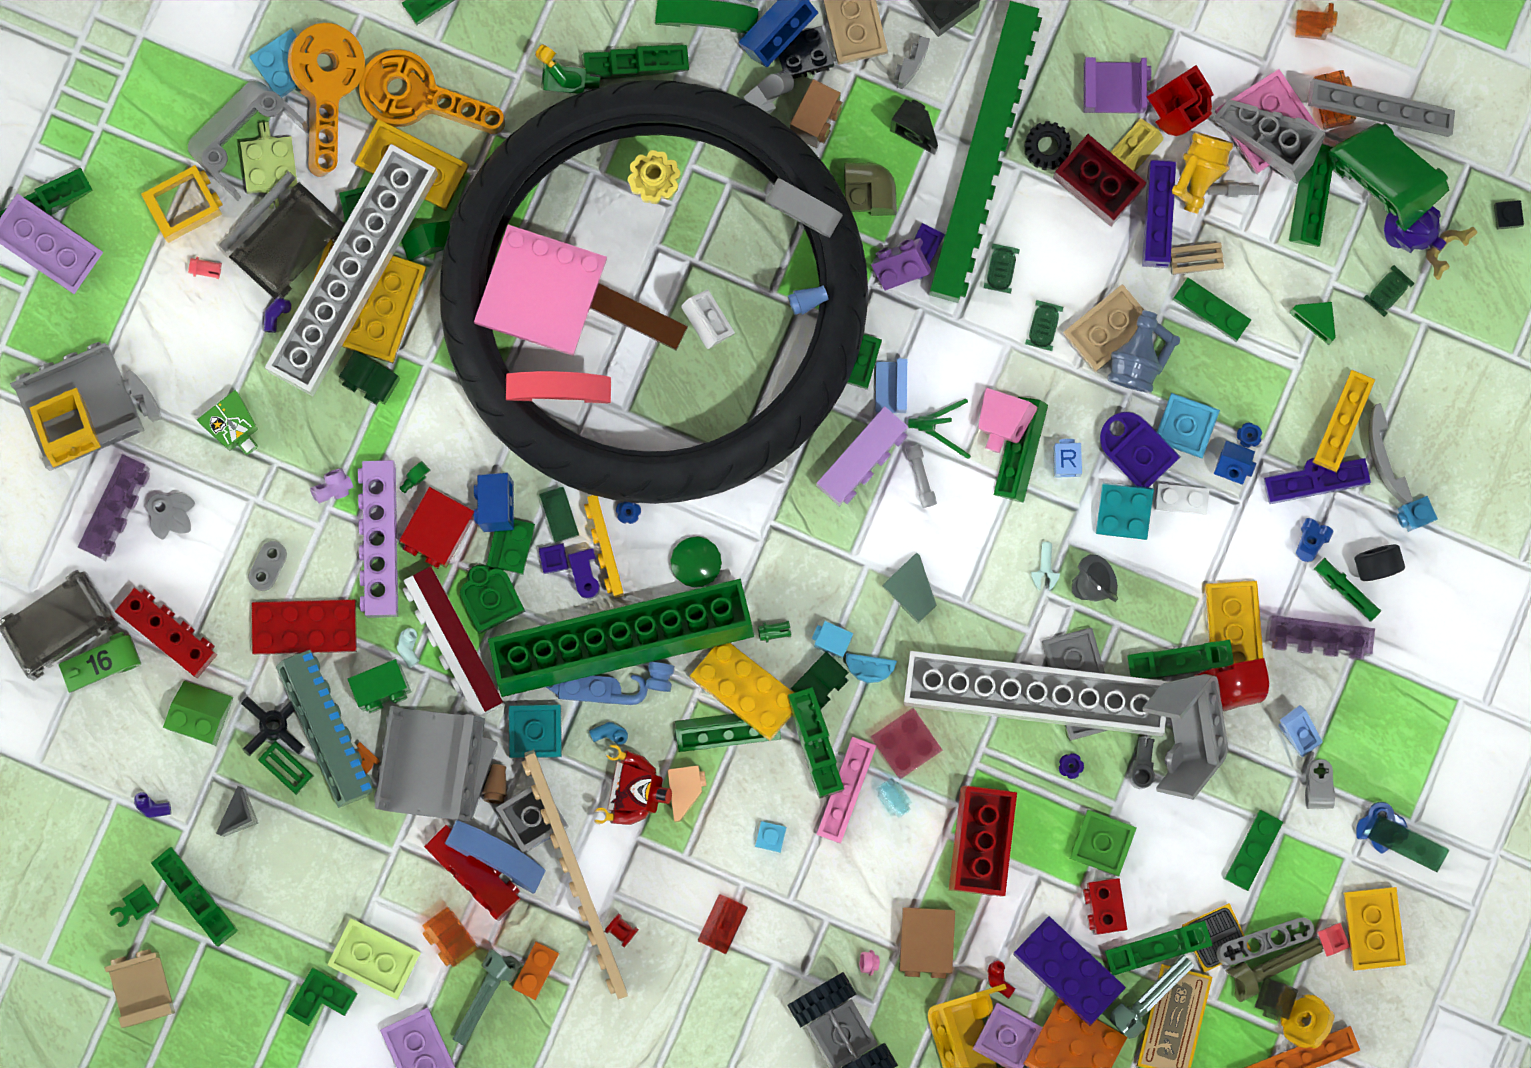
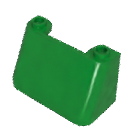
M1375 123L1336 144L1328 152L1333 171L1342 179L1345 176L1349 180L1353 178L1384 204L1385 211L1398 216L1399 219L1396 221V224L1404 231L1410 228L1449 191L1446 181L1448 176L1440 168L1435 169L1397 138L1393 130L1386 123L1382 125Z

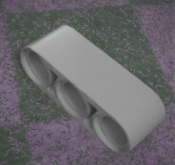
M779 178L765 199V202L828 238L831 237L843 216L834 208Z

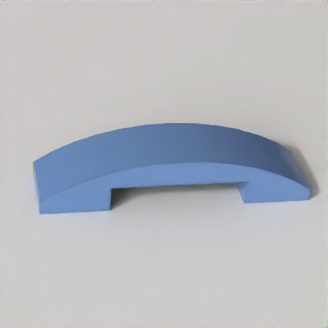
M458 820L455 822L445 842L446 845L465 856L471 855L512 878L511 882L532 894L536 892L546 871L534 860L511 845Z

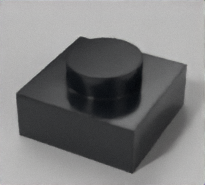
M1521 200L1497 202L1494 204L1497 230L1524 226Z

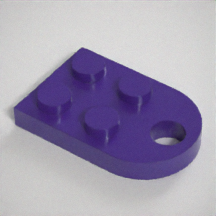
M1133 412L1117 413L1111 416L1102 427L1100 441L1104 452L1136 486L1150 487L1181 458L1165 439L1139 414ZM1114 421H1120L1124 424L1125 430L1120 436H1116L1111 432V424Z

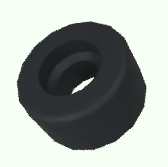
M1397 544L1373 548L1356 555L1354 558L1361 581L1386 578L1405 569L1401 549Z

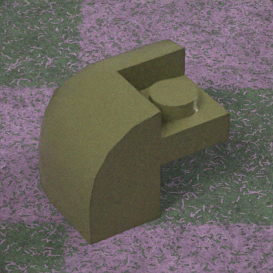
M871 162L844 163L845 198L852 212H871V216L897 214L896 184L894 177L887 168Z

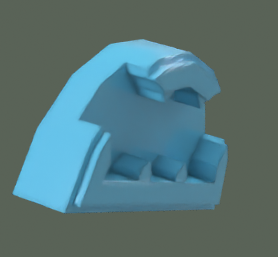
M846 653V664L850 673L858 680L866 683H878L887 679L894 671L897 663L896 660Z

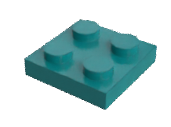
M1102 482L1096 534L1147 540L1154 488Z
M561 705L509 706V758H525L524 753L535 750L537 758L562 757Z

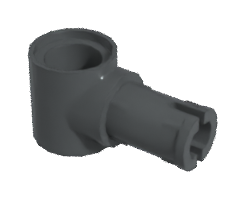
M1138 737L1136 760H1133V768L1129 775V781L1136 789H1145L1154 782L1155 774L1153 771L1152 753L1155 739L1148 738L1145 747L1146 738ZM1138 770H1143L1148 774L1149 779L1146 784H1140L1136 781L1135 774Z

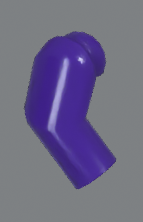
M277 298L266 308L264 332L276 333L277 317L282 313H289L291 311L292 304L289 300Z

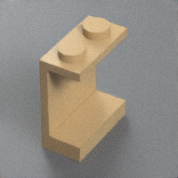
M151 949L135 953L136 958L126 960L125 956L110 961V966L104 967L111 977L121 1017L118 1018L121 1028H127L175 1013L160 955L157 952L152 953Z

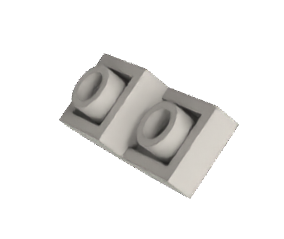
M920 36L919 43H913L910 58H914V60L904 58L902 65L897 64L894 79L898 80L897 88L903 89L919 70L927 53L930 38Z
M131 370L126 371L128 379L124 380L127 394H132L136 400L144 398V401L140 402L144 417L148 416L152 422L162 420L158 405L147 386Z

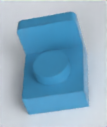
M1428 496L1398 508V521L1402 528L1406 527L1408 532L1438 520Z

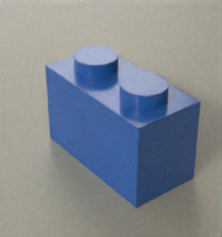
M508 473L477 475V484L474 485V496L478 500V509H474L475 523L480 526L483 532L514 530V481Z

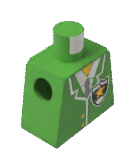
M236 390L197 419L199 424L229 451L239 446L245 455H249L258 447L251 437L258 428Z

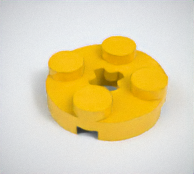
M1309 994L1302 995L1304 996L1303 998L1293 999L1283 1010L1281 1025L1283 1026L1284 1035L1298 1047L1318 1048L1329 1035L1335 1016L1328 1004L1319 997ZM1311 1015V1023L1304 1027L1305 1024L1302 1020L1304 1018L1308 1019Z

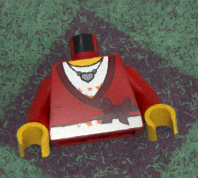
M609 745L616 748L618 754L615 757L608 755L606 757L613 761L621 759V762L616 763L607 810L601 807L594 811L602 812L605 815L604 820H594L596 824L600 825L610 821L611 824L632 825L646 819L648 813H656L658 802L670 803L672 790L662 787L663 778L656 775V768L644 756L627 750L622 752L617 745Z

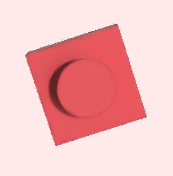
M1341 923L1318 931L1326 956L1334 955L1350 947Z

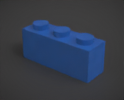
M777 0L738 43L751 59L768 67L819 12L809 0Z

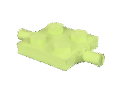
M263 122L259 123L261 138L254 141L240 142L247 194L259 192L267 194L288 171L296 179L286 189L298 188L292 137H271L269 122H265L266 132H264ZM279 197L275 200V208L280 207ZM273 203L269 206L270 209H274Z

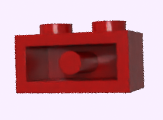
M1120 878L1086 883L1087 888L1083 889L1085 904H1090L1091 914L1087 915L1089 930H1094V935L1128 930Z

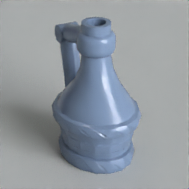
M1142 310V314L1137 319L1136 324L1138 328L1129 342L1110 354L1112 368L1111 373L1108 375V381L1132 390L1151 393L1153 391L1152 384L1156 376L1162 372L1175 346L1179 345L1180 337L1172 334L1156 320V313ZM1153 332L1166 342L1158 358L1153 346Z

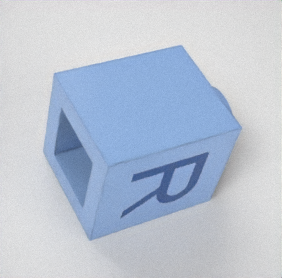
M1075 439L1059 440V443H1055L1053 447L1054 478L1080 477L1082 475L1081 443H1075Z

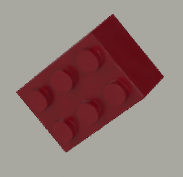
M1089 134L1084 137L1059 166L1053 176L1054 180L1111 227L1144 190L1147 184L1144 179Z

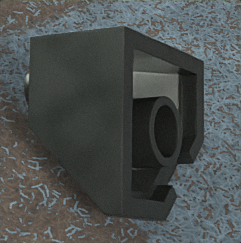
M905 99L892 118L890 131L935 155L938 143L928 111L925 110V106L916 100L910 102Z

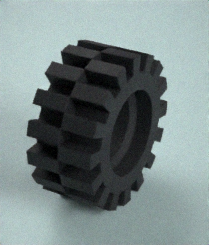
M1045 121V124L1038 123L1035 128L1033 127L1030 130L1024 147L1025 155L1028 156L1030 163H1034V167H1042V170H1047V168L1054 170L1066 160L1072 145L1069 132H1065L1066 128L1063 126L1059 127L1056 122L1050 124V121ZM1044 137H1052L1056 140L1058 149L1052 155H1045L1039 150L1038 142Z

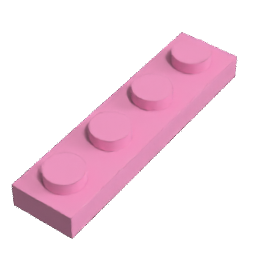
M852 737L839 771L844 791L830 796L816 835L841 844L876 745Z

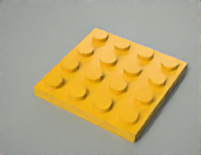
M329 235L314 279L338 237ZM392 256L342 347L393 364L427 269L426 266Z

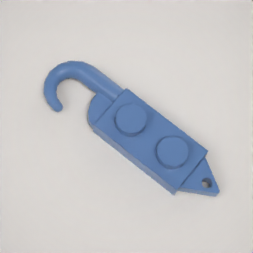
M634 674L631 675V679L636 680L640 685V691L636 695L621 694V686L617 679L603 676H589L556 684L551 688L549 686L546 687L558 695V699L622 705L639 704L645 699L648 691L645 688V680Z

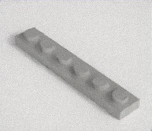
M1313 79L1310 81L1308 106L1449 137L1453 135L1455 110L1323 80Z

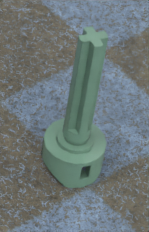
M492 948L489 950L481 964L489 974L485 977L484 983L455 1033L454 1041L463 1046L466 1045L501 980L513 981L521 967V963L514 957H502Z
M1183 954L1131 1008L1129 1006L1125 1007L1120 1003L1111 1012L1110 1021L1129 1039L1136 1038L1146 1028L1141 1023V1017L1195 965Z

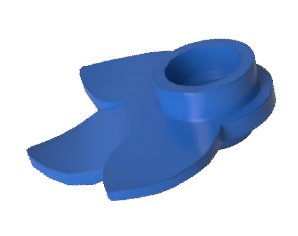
M1376 802L1370 807L1368 815L1359 820L1356 827L1357 839L1370 838L1373 847L1383 854L1390 849L1394 838L1407 839L1408 827L1404 818L1394 814L1393 808L1388 803ZM1379 812H1386L1384 819H1378Z

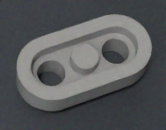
M270 541L262 546L249 573V582L256 590L267 591L275 584L287 558L286 549L282 544ZM272 549L277 550L275 558H269L268 556L269 551ZM259 573L266 574V579L263 582L257 580Z

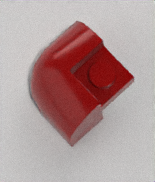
M1197 65L1147 96L1160 117L1155 123L1168 135H1183L1208 119L1213 113L1211 112V97L1214 94Z
M1265 658L1234 663L1230 666L1219 669L1214 668L1194 675L1207 674L1217 677L1223 711L1261 703L1266 699L1269 691V677Z

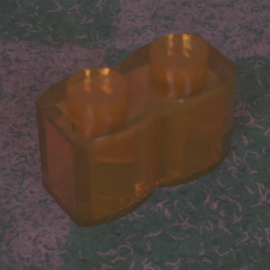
M448 906L422 925L425 929L422 933L431 946L434 943L441 951L438 953V956L446 966L451 964L452 967L456 968L480 949Z

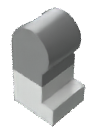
M786 71L771 74L746 94L744 98L746 101L770 114L776 109L772 102L780 95L788 93L793 89L794 79Z

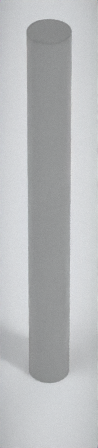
M288 171L219 246L227 252L296 177Z

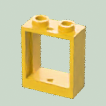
M196 165L141 193L168 243L222 215L219 207L223 204L216 192L211 194L207 187L211 182L204 170L199 172ZM195 177L210 207L171 227L156 197Z
M77 387L29 407L43 450L53 468L101 447L87 405ZM78 409L84 428L50 442L44 422Z

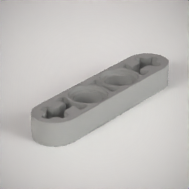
M1302 917L1225 942L1217 949V959L1221 964L1231 966L1306 941L1312 937L1314 925L1309 919ZM1298 923L1301 926H1306L1307 931L1303 932L1304 937L1301 933L1290 936L1289 931L1298 928ZM1275 930L1283 934L1284 940L1280 945L1274 944L1271 940V934ZM1251 938L1258 940L1260 944V949L1257 953H1252L1247 948V942ZM1227 946L1229 950L1241 947L1242 952L1233 955L1232 961L1230 957L1225 958L1224 956Z

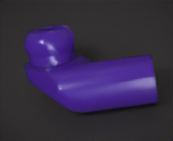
M144 792L135 795L134 805L146 817L171 815L170 802L156 804Z

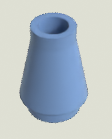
M823 285L815 288L795 290L793 294L788 295L795 315L799 313L803 315L822 302L829 300Z

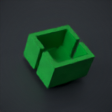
M396 659L347 678L358 707L363 712H369V714L383 709L382 704L391 701L395 704L408 698L406 694L412 692L402 666Z

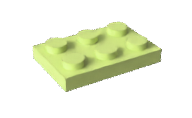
M350 918L327 965L398 1000L421 952Z

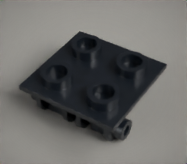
M822 26L801 31L778 56L782 71L789 72L793 79L802 77V74H804V77H807V72L815 75V70L818 73L830 71L829 68L834 67V61Z

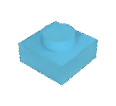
M761 821L755 847L781 853L786 827Z

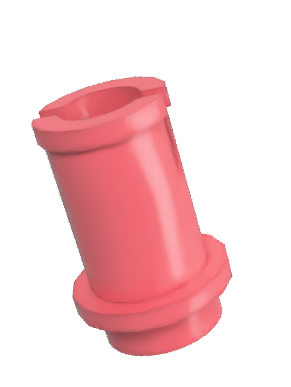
M196 257V259L191 258L188 273L193 274V277L202 275L219 279L222 263L199 260V257Z

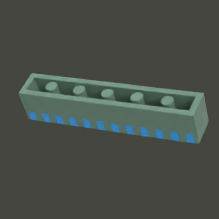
M311 650L282 660L276 666V669L337 807L340 808L366 798L373 791L372 780L367 773L365 774L362 768L361 755L354 749L351 743V733L343 725L340 718V708L331 698L329 683L327 680H323L319 671L320 663L317 657L312 655Z

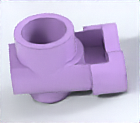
M342 468L324 474L323 477L326 483L311 487L310 491L314 500L320 504L333 496L335 499L343 498L349 495L348 490L354 487L350 477L345 475Z

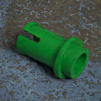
M789 621L767 625L766 622H763V625L758 626L760 641L768 643L771 639L791 637Z

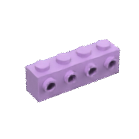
M884 406L817 482L816 487L839 507L843 502L848 504L857 494L854 491L860 483L865 485L872 478L874 473L871 470L877 464L882 466L891 456L888 451L894 444L899 447L908 437L905 433L908 426Z

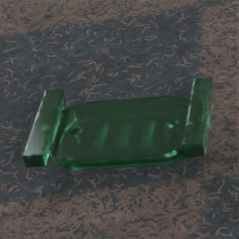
M992 243L991 249L995 251L991 256L987 275L988 283H984L983 288L1011 294L1012 288L1008 287L1011 285L1016 263L1015 254L1019 255L1020 249Z
M1395 265L1390 268L1393 272L1388 273L1373 289L1370 297L1366 295L1363 298L1383 317L1388 314L1385 310L1394 305L1407 290L1408 286L1412 287L1415 284Z
M1036 300L1035 306L1039 307L1034 313L1029 332L1030 340L1026 339L1025 345L1052 351L1053 346L1050 344L1055 336L1059 320L1058 312H1063L1064 307Z

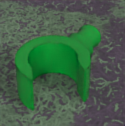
M423 461L415 465L406 475L407 479L400 486V490L403 493H406L413 486L420 484L426 478L425 475L431 471Z

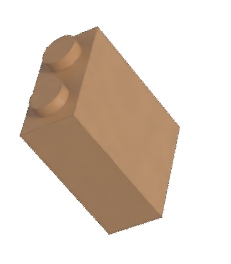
M902 908L899 971H905V977H920V972L931 973V978L946 979V974H952L955 910Z

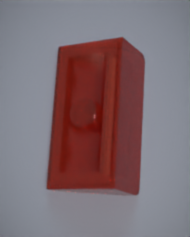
M719 894L701 931L698 942L723 954H727L748 907Z

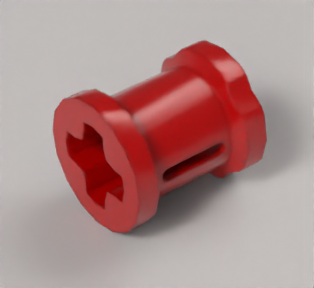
M618 913L604 932L607 934L611 933L622 942L621 946L625 948L639 929L631 927L621 919L622 915Z

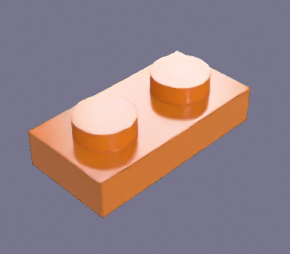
M535 942L512 989L536 1000L560 953Z

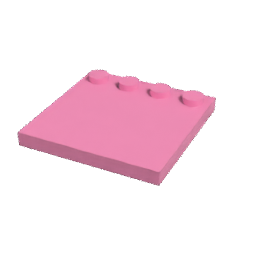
M508 225L474 323L574 356L607 257Z

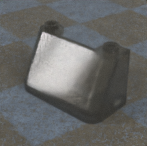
M300 182L291 189V193L287 196L288 199L284 198L274 212L243 242L244 246L236 248L229 256V260L274 300L278 297L284 299L292 290L289 285L330 241L336 242L345 225Z
M73 571L65 577L67 581L17 614L10 613L0 620V633L28 679L35 681L45 674L43 672L45 670L44 666L51 668L54 666L53 663L92 637L101 635L99 630L104 631L108 628L111 631L121 624L86 571Z

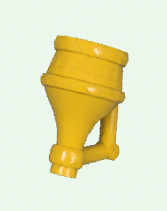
M1194 132L1192 135L1193 141L1187 153L1183 154L1186 166L1177 185H1174L1172 194L1177 195L1184 201V210L1198 214L1199 210L1204 206L1205 199L1203 197L1208 188L1225 172L1230 170L1228 162L1229 153L1233 149V143ZM1189 182H1190V189H1189V192H1188V191H1187V186H1188V184H1189Z

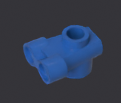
M1306 518L1301 527L1303 534L1296 550L1298 558L1305 562L1313 561L1323 544L1330 541L1334 533L1333 529L1329 526L1318 524L1312 518Z

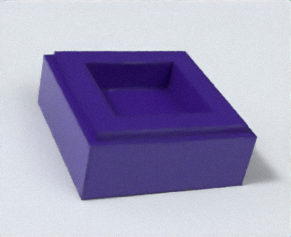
M564 543L538 548L543 574L569 569Z

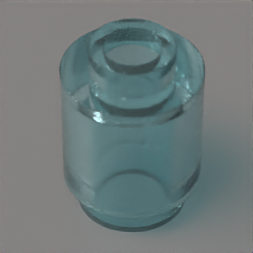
M893 778L876 788L878 792L877 797L891 817L896 815L900 818L911 810L909 807L912 804L911 799L901 784L895 782Z

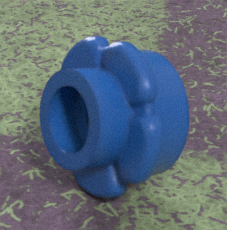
M1245 423L1242 425V428L1238 429L1237 439L1240 440V444L1243 447H1256L1260 444L1262 430L1259 426L1253 423ZM1248 433L1252 434L1251 438L1247 436Z
M620 502L616 507L618 520L624 524H634L637 522L638 516L641 514L640 505L631 502ZM627 509L631 510L630 514L626 513Z

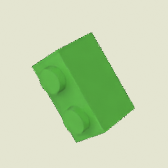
M183 681L171 703L163 728L216 746L233 697Z

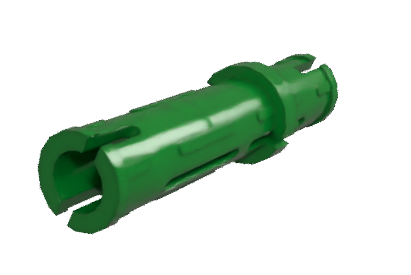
M1325 557L1315 566L1314 570L1330 584L1329 587L1332 590L1336 589L1369 622H1372L1382 611L1346 578L1347 575L1344 572H1339Z

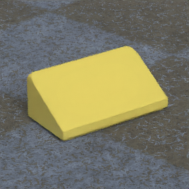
M1140 118L1111 153L1135 172L1164 138L1159 129Z

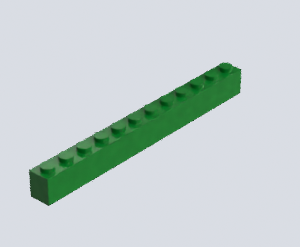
M1014 1L1009 3L929 296L959 303L960 296L966 297L969 283L965 282L967 272H973L976 258L971 256L973 249H979L983 234L978 233L980 224L986 225L989 210L985 209L987 200L992 201L996 188L995 185H991L993 176L999 177L1003 162L998 161L1000 151L1006 152L1009 137H1005L1007 127H1013L1016 113L1011 112L1014 103L1019 104L1023 90L1018 88L1020 79H1026L1029 65L1025 64L1027 55L1032 56L1036 41H1032L1031 38L1033 31L1039 32L1042 17H1038L1039 8Z

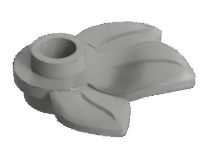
M174 493L170 496L164 494L153 495L147 502V511L151 516L150 528L153 534L164 540L170 530L179 534L189 533L191 531V523L186 512L195 505V501L183 493ZM156 503H164L165 508L162 512H158L155 509Z

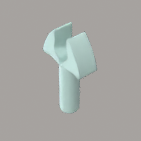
M1048 541L1042 543L1041 569L1038 572H1031L1032 580L1039 591L1041 590L1040 580L1044 574L1050 580L1049 591L1055 586L1060 576V573H1054L1051 570L1052 543Z

